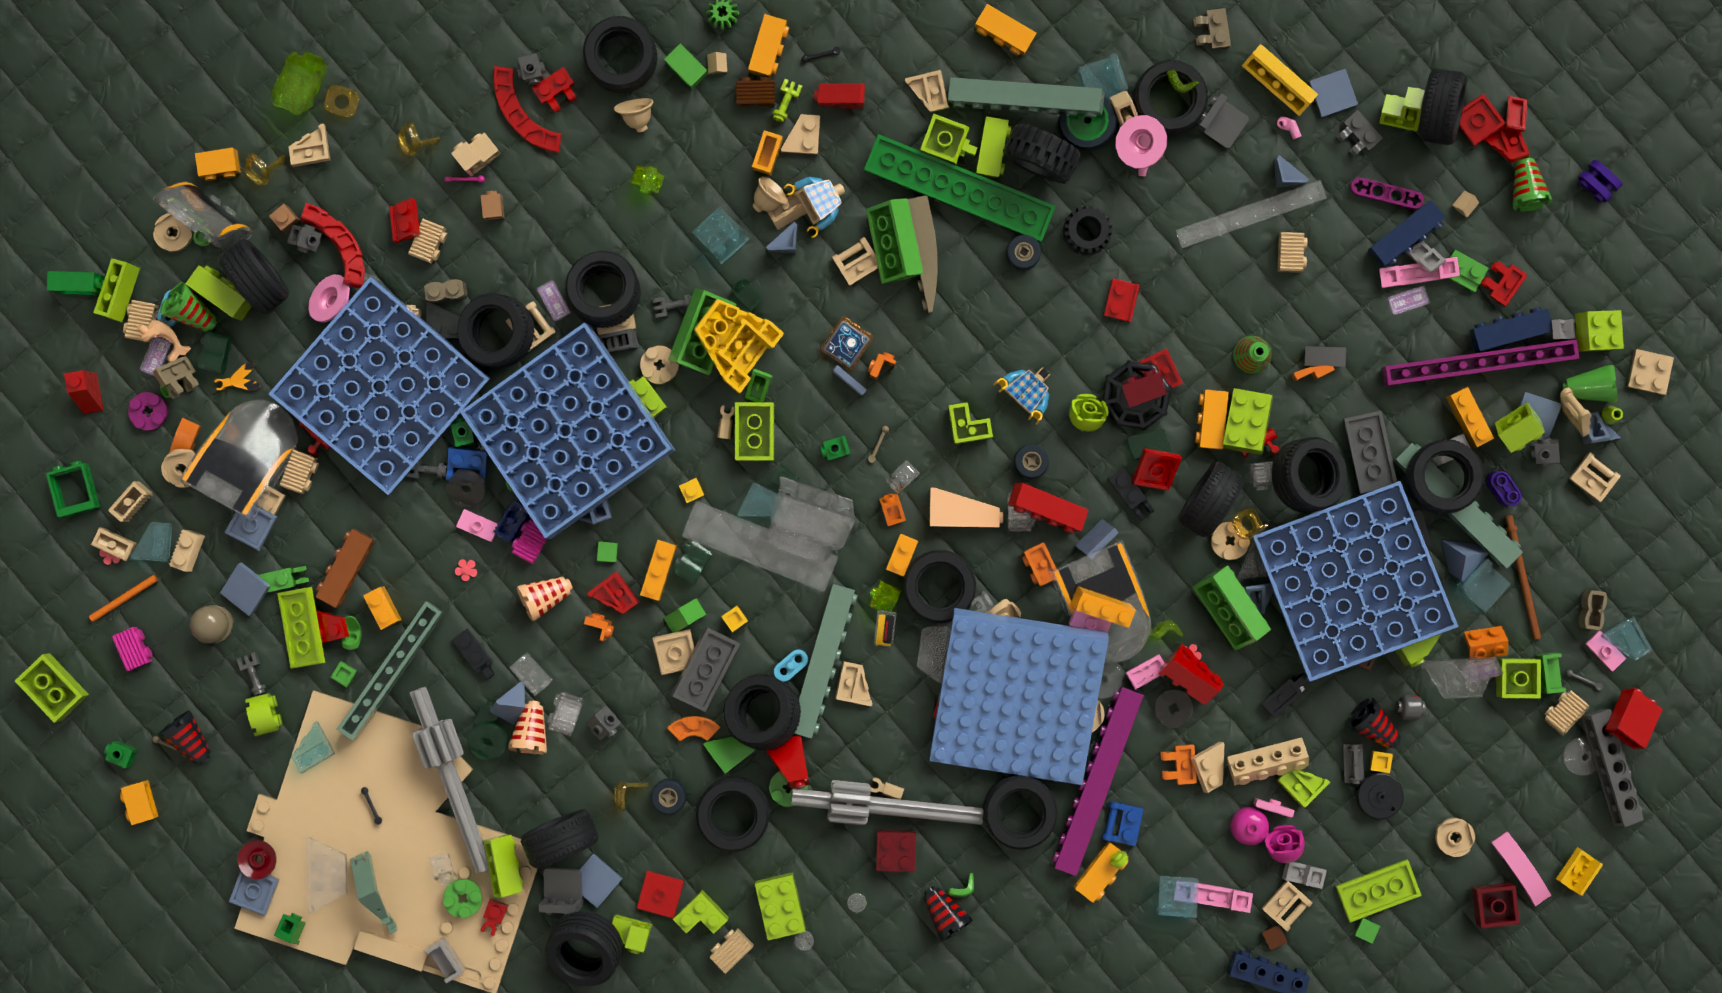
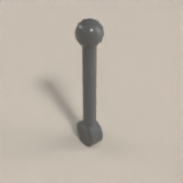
M1570 669L1565 673L1567 677L1572 676L1594 686L1596 690L1603 689L1601 683H1595L1573 673Z

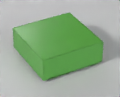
M598 542L597 561L617 562L618 543Z
M340 661L330 678L348 687L358 670Z
M1361 918L1354 935L1373 944L1380 925Z

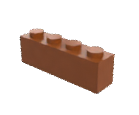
M352 529L351 532L348 531L346 533L342 549L338 548L334 555V558H336L333 565L330 564L328 566L324 582L321 581L316 588V592H318L316 598L335 608L341 606L376 541L357 529Z

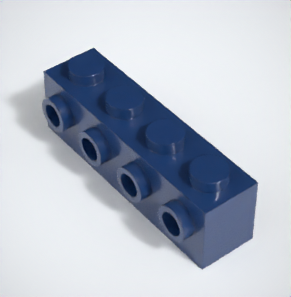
M1430 200L1369 248L1368 251L1381 267L1385 265L1390 267L1398 261L1396 257L1400 253L1405 255L1413 249L1411 245L1414 242L1421 243L1426 239L1428 231L1432 229L1435 232L1443 225L1441 221L1446 217L1434 202Z
M1541 307L1530 309V314L1523 315V312L1512 314V319L1505 320L1504 317L1494 319L1493 324L1486 325V322L1474 325L1475 329L1469 330L1475 353L1552 332L1549 310H1542Z
M1240 949L1239 952H1233L1227 970L1229 976L1281 993H1306L1310 977L1305 974V970L1297 967L1292 970L1287 968V964L1278 961L1274 964L1269 962L1268 958L1258 955V958L1250 956L1251 953Z

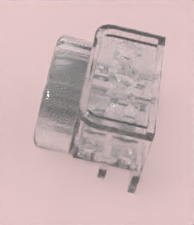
M780 477V488L774 496V503L771 508V522L766 531V538L774 547L786 553L811 561H826L831 557L833 550L842 549L855 522L853 500Z

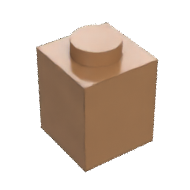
M487 191L486 195H481L483 219H505L503 196L500 193L497 194V191Z
M285 204L269 215L284 233H288L292 225H297L301 222L290 207Z

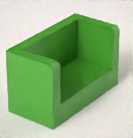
M681 43L664 59L665 63L692 90L708 75V71Z
M1561 653L1537 654V659L1541 660V693L1566 692V688L1562 687L1558 659L1562 657Z

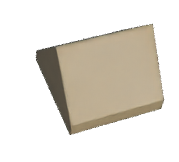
M714 52L707 55L708 74L728 73L726 53Z
M1463 191L1452 206L1467 218L1479 202L1475 195Z

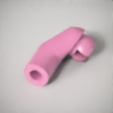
M1280 117L1277 120V126L1290 131L1293 140L1302 136L1294 119Z

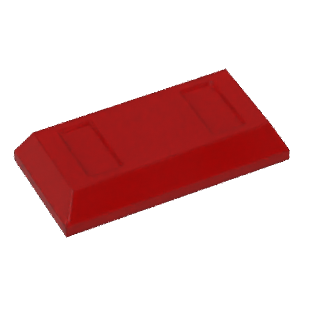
M1508 96L1507 129L1520 132L1525 131L1527 99Z

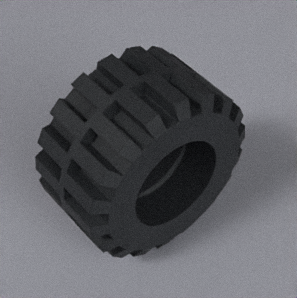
M1085 205L1084 207H1077L1076 210L1070 213L1064 223L1063 235L1065 243L1067 242L1068 247L1075 250L1074 252L1077 254L1093 255L1096 252H1100L1111 239L1113 231L1111 228L1112 221L1110 222L1109 215H1106L1103 209H1098V206L1093 205L1091 207ZM1087 219L1096 223L1099 234L1094 240L1085 241L1078 236L1076 228L1080 221Z

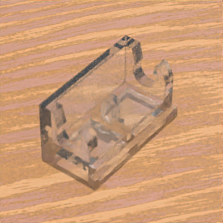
M982 590L980 591L981 594L976 596L971 602V605L978 602L976 607L980 608L975 611L986 613L994 608L995 605L986 591Z
M528 652L509 667L535 696L553 681Z

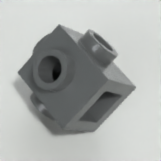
M538 54L518 57L520 67H517L519 78H523L524 82L529 83V85L540 83V80L544 79L543 74L546 73L544 62H540Z
M304 224V227L292 225L287 243L297 246L296 250L308 254L309 250L316 252L320 245L321 233L315 232V227Z
M1541 437L1535 441V447H1531L1532 458H1536V464L1550 466L1552 463L1560 462L1558 439Z
M605 706L589 719L586 724L599 740H602L605 736L610 738L617 732L615 728L621 722Z

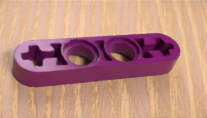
M1360 177L1354 179L1350 184L1352 194L1411 210L1420 208L1424 203L1423 195L1417 191ZM1359 182H1361V186L1368 187V184H1371V186L1368 189V194H1366V189H1361L1358 192L1357 187H1354V184H1358ZM1375 186L1382 188L1383 193L1379 197L1375 196L1372 192ZM1393 191L1400 192L1401 199L1399 201H1394L1391 198ZM1405 196L1406 198H1413L1414 196H1417L1416 200H1418L1419 203L1413 205V202L1410 200H1406L1405 203H1403V201L1405 199Z

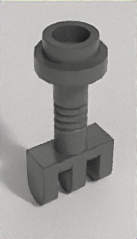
M688 294L685 295V299L667 303L665 297L652 299L653 304L660 302L659 306L653 307V311L661 310V313L654 314L655 319L667 317L668 310L681 307L688 308L692 296Z
M420 459L411 469L413 474L408 473L405 477L419 478L420 473L437 474L438 478L443 479L447 474V466L444 463H439L438 467L421 465Z
M256 652L251 653L253 661L250 660L249 655H245V664L241 657L237 659L240 671H248L253 688L250 689L251 694L259 696L266 693L265 684H260L254 667L260 665Z

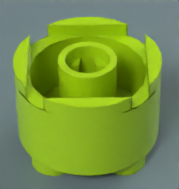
M270 693L245 700V703L249 702L250 707L246 708L251 729L256 728L255 736L277 731L279 726L283 725L281 715L276 714L275 707H278L275 695L271 696Z

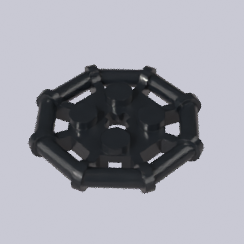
M1127 360L1124 365L1111 374L1106 375L1103 401L1106 403L1108 412L1118 427L1126 426L1145 431L1147 427L1164 415L1167 416L1172 385L1168 384L1162 374L1161 376L1168 393L1162 396L1160 407L1155 405V399L1129 408L1122 388L1125 381L1120 383L1116 380L1128 370L1130 375L1128 378L1135 376L1133 370L1147 372L1155 369V372H1158L1156 364L1150 365ZM1115 384L1118 386L1117 396L1111 399L1112 387ZM1117 402L1124 411L1121 416L1112 403ZM1151 408L1157 411L1144 420L1143 414ZM1127 414L1139 415L1140 421L1124 418Z

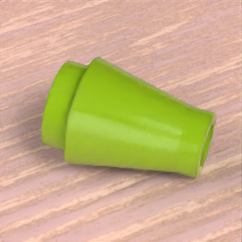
M1607 406L1602 411V420L1609 425L1616 424L1623 417V411L1615 406Z

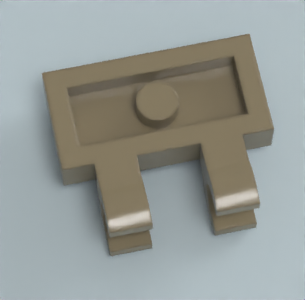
M1226 8L1207 10L1205 12L1206 16H1198L1193 19L1194 27L1206 25L1208 27L1209 35L1198 36L1196 38L1197 46L1210 44L1211 50L1231 46Z
M186 356L160 366L153 371L162 388L168 387V392L172 399L179 397V394L184 392L178 381L183 380V385L187 392L194 390V387L199 385L198 381L193 377L196 371Z

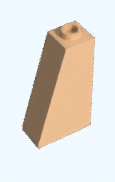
M930 488V526L999 527V523H1003V512H1000L998 507L937 488Z

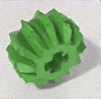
M714 0L716 5L709 3L708 6L712 10H708L706 13L711 16L708 18L709 23L714 22V28H717L720 24L721 30H724L725 24H727L728 28H732L730 21L737 23V19L734 16H739V11H735L738 6L737 4L731 5L732 0H727V2L725 0H721V2ZM723 10H726L727 15L720 17L719 11L723 12Z

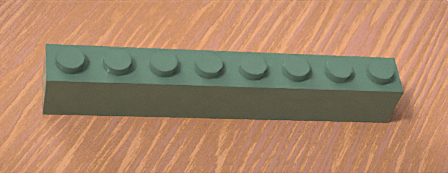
M951 77L948 101L958 108L972 105L974 109H983V106L997 111H1001L1002 108H1009V111L1021 112V109H1025L1029 113L1047 111V114L1058 115L1059 112H1065L1068 116L1085 114L1086 117L1096 118L1097 115H1102L1105 92L1102 88Z
M1411 443L1393 461L1407 473L1406 469L1409 461L1421 447L1418 444L1414 445ZM1432 459L1425 470V482L1429 490L1442 498L1456 496L1462 487L1458 484L1455 486L1450 481L1452 479L1451 476L1445 471L1441 472L1437 468L1438 464ZM1476 501L1463 510L1447 514L1483 550L1488 552V555L1502 569H1507L1523 553L1520 550L1521 545L1514 539L1510 540L1506 536V530L1500 525L1497 527L1492 522L1493 518L1487 512L1483 513L1478 508L1480 505Z
M836 584L832 585L799 698L801 717L799 718L800 722L795 734L812 738L813 734L817 735L820 724L816 722L818 716L822 717L825 709V705H822L823 698H828L831 688L827 686L828 681L834 678L836 669L833 668L834 661H839L841 650L838 647L840 642L844 643L847 633L843 631L845 623H850L852 613H849L851 605L855 606L858 596L854 594L855 590Z
M426 601L336 730L351 740L358 739L445 614L443 611L430 602Z

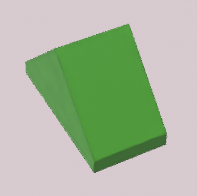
M754 369L745 398L754 402H764L773 376Z
M696 598L664 617V620L672 633L705 616L706 613Z

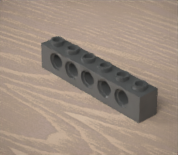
M1600 709L1582 715L1581 719L1613 826L1627 827L1643 821V812L1637 799V791L1631 779V771L1627 766L1626 754L1622 749L1621 742L1605 729L1612 714L1611 709Z

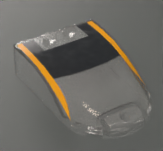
M178 182L158 191L153 197L156 202H160L159 205L181 223L195 233L199 230L205 234L203 238L225 251L240 240H248L255 232L235 216L237 213L228 206L226 209L221 206L220 203L222 201L213 194L210 197L191 182Z
M253 400L238 405L226 415L204 441L179 480L187 488L190 486L244 516L248 522L252 523L287 467L292 451L296 450L298 438L292 418L283 408L269 401Z
M1118 538L1114 539V544L1055 570L1052 568L1047 569L1069 621L1075 610L1071 602L1078 586L1129 603L1134 607L1136 612L1129 628L1111 623L1108 630L1109 641L1105 662L1112 663L1125 661L1135 656L1146 644L1151 630V617L1141 585L1124 543Z

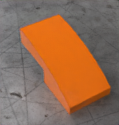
M1314 366L1290 375L1293 381H1296L1311 373L1315 380L1335 369L1333 366Z
M182 418L175 433L170 452L175 449L193 450L195 446L194 441L201 425Z

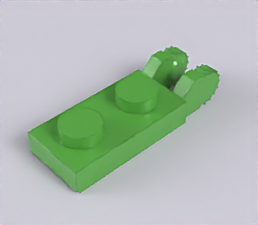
M306 566L293 569L287 568L258 575L271 585L267 593L309 582V578L303 577L294 580L293 573L307 570Z

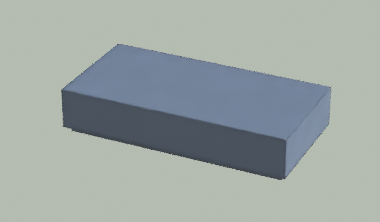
M838 365L833 370L835 375L859 395L863 396L866 393L867 389Z

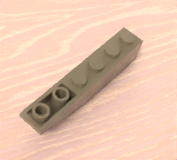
M926 195L908 199L924 272V274L920 275L921 280H918L919 291H923L925 299H922L923 309L928 311V314H932L938 273L937 244L929 201Z

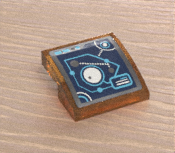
M842 316L820 350L852 371L874 339V336Z

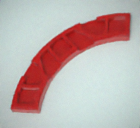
M494 66V89L499 107L508 123L520 136L531 144L550 152L559 153L562 134L539 126L527 116L520 106L514 88V69Z
M305 203L300 221L317 228L333 242L341 255L344 265L343 284L360 289L363 286L365 268L362 252L355 238L339 220L336 221L328 215V212L312 204Z

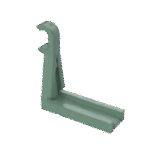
M366 851L364 852L365 858L362 853L350 859L357 897L362 905L381 919L383 925L386 924L388 926L389 933L392 934L397 931V926L394 919L387 912L378 892L370 853Z

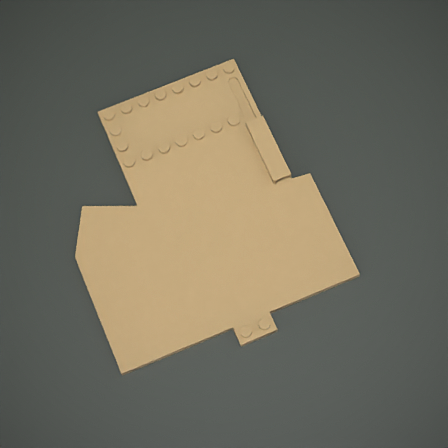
M314 690L278 798L275 799L258 794L247 828L248 832L263 836V841L269 843L274 848L277 862L270 875L279 878V882L267 914L264 916L241 907L234 929L344 965L348 963L355 949L421 972L424 970L442 977L445 976L431 954H426L425 950L429 945L445 937L465 968L462 974L452 980L491 993H497L538 868H534L529 864V859H527L521 839L512 836L516 844L514 850L519 860L518 870L523 880V892L505 897H494L489 869L484 872H475L456 818L437 811L448 799L437 767L424 769L412 738V733L422 728V725L376 711L358 739L351 740L336 729L354 703ZM462 757L453 759L462 783L472 772L473 768ZM363 787L368 788V795L375 810L383 820L379 825L375 824L373 812L365 795L361 793ZM477 825L482 840L508 835ZM366 851L370 853L378 892L387 912L394 919L397 926V931L392 934L389 933L388 926L386 924L383 925L381 919L362 905L357 897L350 859L362 853L365 858L364 852ZM258 856L257 862L260 863L262 858ZM471 879L481 889L482 904L475 914L467 918L451 915L443 904L444 892L447 886L455 880ZM464 893L463 895H458V897L460 898L459 902L462 903L463 901H468L466 899L467 894ZM490 899L509 905L502 924L496 923L497 930L494 936L490 935L492 932L490 926H486L484 932L480 931L482 925L487 922L483 915ZM291 913L302 916L301 921L306 922L298 945L288 943L274 936L283 914L290 916Z

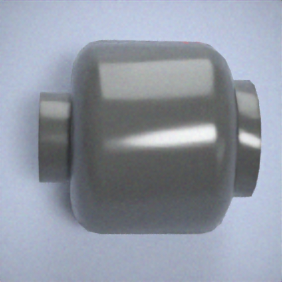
M1403 695L1395 704V711L1401 719L1417 721L1425 714L1426 705L1420 696Z

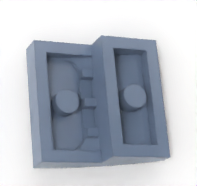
M1523 392L1519 407L1529 402L1541 419L1545 431L1541 437H1549L1562 404Z

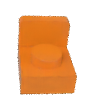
M887 494L879 499L887 526L906 521L898 494Z

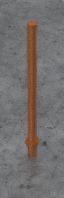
M1513 515L1505 516L1506 532L1509 533L1510 540L1514 539L1519 543L1516 532L1518 528L1514 524ZM1521 554L1515 562L1533 639L1535 640L1540 639L1541 635Z

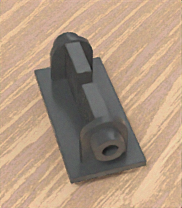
M1343 744L1344 783L1360 784L1364 778L1363 744Z

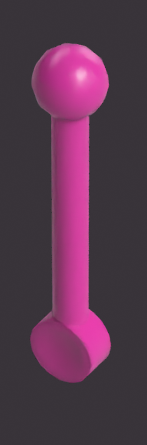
M482 175L478 177H445V181H478L483 183L485 178Z

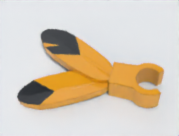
M253 362L245 363L231 378L216 379L214 382L218 383L221 381L223 383V386L216 390L222 391L230 386L252 391L260 389V385L257 382L244 379L252 372L255 364Z

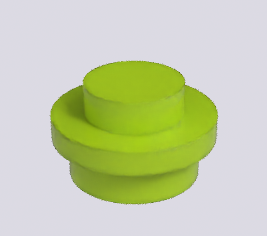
M1116 851L1110 857V864L1116 869L1123 867L1128 862L1125 851Z

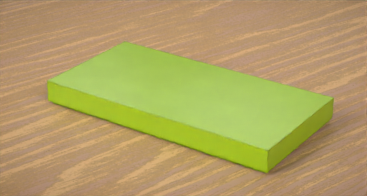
M312 587L277 593L290 668L325 663Z
M1408 859L1335 885L1349 923L1421 896Z

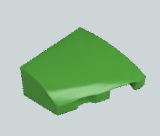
M733 737L706 741L703 744L725 774L756 750L738 742Z

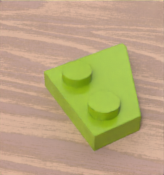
M1301 770L1288 771L1277 779L1302 808H1306L1330 783L1327 779H1322Z

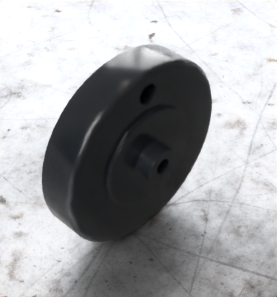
M1382 772L1369 774L1358 785L1356 791L1358 806L1366 815L1372 818H1390L1399 811L1403 804L1404 793L1402 786L1396 778Z

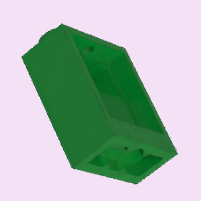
M47 271V291L57 294L99 295L105 276L94 272Z
M75 461L70 463V467L63 468V466L51 468L52 472L46 473L58 518H65L101 508L89 463ZM82 470L90 501L66 507L58 477Z

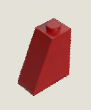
M819 84V89H815L814 101H818V106L864 110L865 84Z
M81 370L64 374L67 393L83 414L104 411L97 373Z
M801 735L792 737L781 747L765 751L790 788L802 789L810 785Z

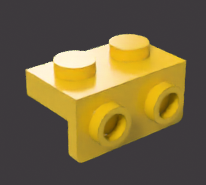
M1577 847L1556 879L1582 896L1603 864Z

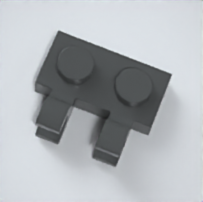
M1358 110L1342 123L1345 129L1336 136L1342 142L1350 134L1353 135L1358 141L1349 150L1353 156L1363 148L1368 152L1383 139Z

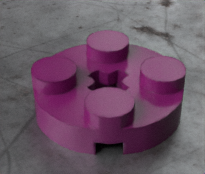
M151 392L138 394L130 400L128 408L129 418L134 426L147 431L160 428L169 413L166 401L159 395ZM147 406L153 409L149 417L147 414H144Z

